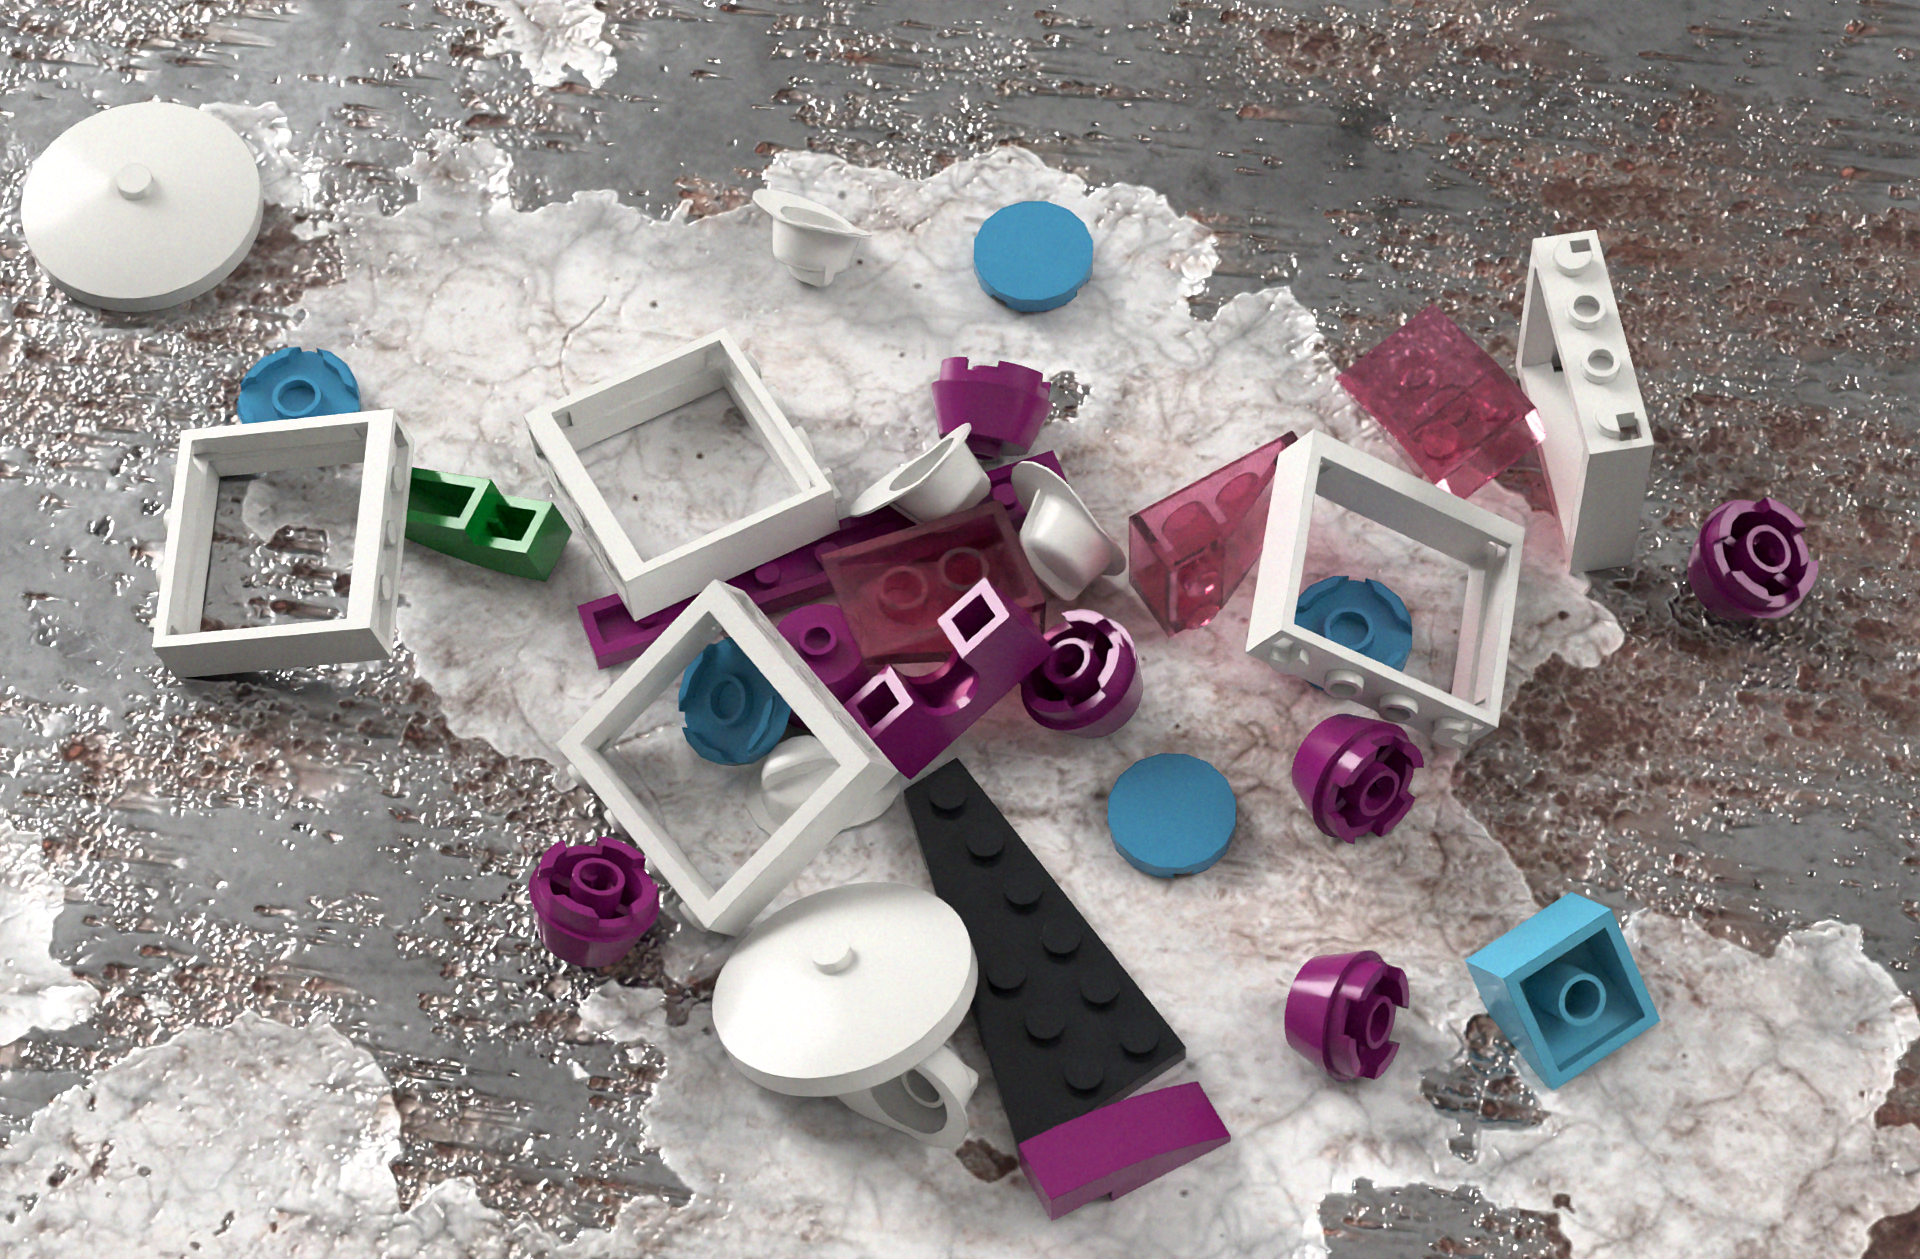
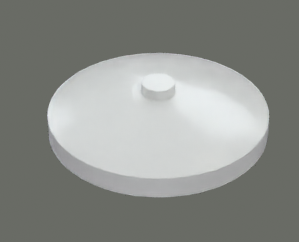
M143 102L114 107L92 115L72 126L44 151L34 165L25 185L21 203L24 234L32 256L45 277L54 286L77 301L93 307L119 312H144L172 307L196 298L215 287L238 267L250 251L258 235L264 211V195L260 176L254 158L240 136L224 122L204 111L181 104L166 102Z
M890 882L855 883L826 889L804 897L777 911L754 928L738 944L724 964L713 992L712 1014L715 1028L728 1058L745 1077L769 1090L805 1097L835 1096L864 1090L891 1080L915 1067L941 1047L954 1033L969 1010L975 995L978 981L977 957L967 929L959 915L945 901L932 893L909 885Z

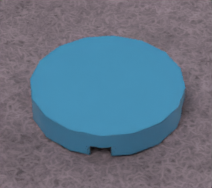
M1022 201L1001 208L984 221L974 239V272L982 290L992 299L993 295H995L998 299L1005 301L1006 307L1020 312H1045L1069 303L1077 296V290L1084 285L1085 281L1086 284L1088 283L1093 273V240L1085 223L1069 209L1047 201Z
M301 347L284 348L263 357L245 374L240 385L242 391L239 395V402L237 400V414L241 424L361 412L358 383L348 364L330 351L316 348V353L312 351L302 352Z
M1332 576L1310 585L1298 597L1294 624L1400 672L1404 670L1412 650L1411 616L1401 598L1381 582L1365 578V582L1349 580V576ZM1309 682L1316 689L1325 691L1324 688Z
M725 637V640H721L717 644L710 643L689 664L684 672L678 694V707L680 712H685V722L688 728L682 727V730L689 745L704 759L728 766L753 764L770 753L782 737L787 726L791 707L732 637Z
M1160 753L1139 760L1118 777L1108 797L1107 822L1111 833V840L1116 851L1133 868L1157 878H1175V874H1184L1191 871V875L1206 871L1226 854L1235 836V796L1227 779L1210 763L1188 754Z

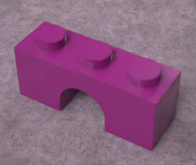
M985 577L937 619L954 646L950 657L940 668L924 676L912 677L902 674L891 664H888L842 705L896 769L909 780L914 778L1054 652L1029 614Z

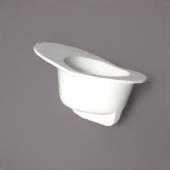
M759 189L753 192L752 199L773 216V254L775 259L786 264L790 273L800 281L818 287H827L832 282L835 274L843 273L847 270L860 239L872 237L871 233L854 227L837 213L809 199L771 189Z
M962 424L943 438L930 451L879 480L854 501L849 509V515L851 517H861L889 505L917 525L938 527L950 525L961 519L985 498L991 489L989 477L983 471L964 441L972 429L971 424Z
M1022 461L1012 469L1011 482L1014 493L1027 513L1020 530L1019 553L1033 576L1059 600L1067 602L1075 599L1100 574L1117 576L1124 572L1127 560L1121 548L1099 526L1078 495L1061 477L1049 468L1030 461Z
M809 735L791 737L778 744L751 777L747 788L748 811L756 825L770 836H773L840 767V764L817 737ZM899 772L843 829L861 826L878 819L894 804L900 790Z
M942 1045L921 1063L891 1080L864 1090L835 1096L851 1110L870 1120L905 1132L933 1147L952 1148L962 1143L968 1132L965 1106L977 1088L979 1075L975 1070L963 1064L954 1052Z

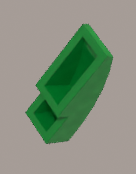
M412 467L404 538L477 566L513 576L547 582L572 534V530L553 502L503 495L491 479Z

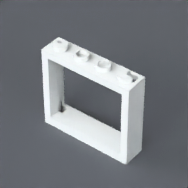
M1589 230L1534 238L1532 241L1515 365L1569 574L1631 565L1654 450V441L1597 231ZM1562 366L1563 371L1554 372L1553 367ZM1636 426L1639 435L1638 439L1619 440L1620 428Z
M725 327L523 415L533 456L634 621H638L702 592L714 579L725 582L840 530L836 503L842 501L843 498L834 484L831 469L827 466L819 469L814 461L815 453L807 433L800 425L794 428L791 427L787 421V409L779 391L774 385L765 388L760 380L761 372L754 354L751 350L741 352ZM725 387L795 495L643 563L575 452Z
M394 409L181 431L177 464L171 465V479L174 486L171 509L166 510L163 519L164 534L167 540L164 563H160L156 571V586L159 593L156 618H152L149 624V629L154 634L152 644L154 654L159 656L175 678L392 659L415 443ZM364 462L347 619L200 632L220 477Z
M1313 429L1278 455L1245 653L1268 663L1273 670L1279 673L1295 675L1324 688L1325 692L1332 697L1351 700L1378 712L1379 716L1386 721L1405 724L1428 734L1440 745L1462 749L1497 729L1499 725L1525 528ZM1315 494L1470 566L1452 694L1446 693L1294 624Z
M714 579L556 743L571 762L567 767V771L572 779L588 793L597 794L608 807L604 812L607 822L624 838L628 840L634 839L645 853L644 857L646 858L644 866L646 870L663 885H671L683 899L679 908L686 919L704 933L707 930H712L737 937L899 772L745 591L717 579ZM725 629L835 758L840 767L716 893L603 754L713 639Z

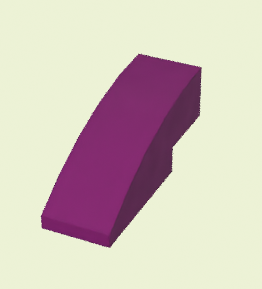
M1196 1081L1128 1098L1094 1110L1018 1144L1019 1166L1052 1222L1105 1194H1108L1111 1201H1114L1230 1142L1231 1135L1199 1082Z

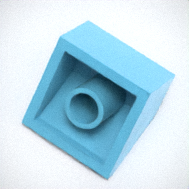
M1573 892L1563 896L1464 960L1489 1016L1543 1083L1553 1091L1661 1021L1612 909Z

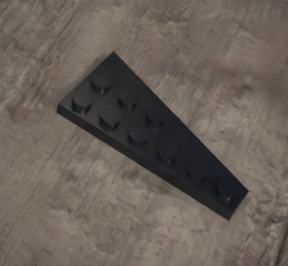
M957 757L903 790L905 806L935 895L945 901L959 915L967 929L977 957L978 981L970 1008L984 1051L986 1050L1003 1110L1007 1115L1018 1157V1144L1060 1124L1122 1101L1186 1058V1046Z

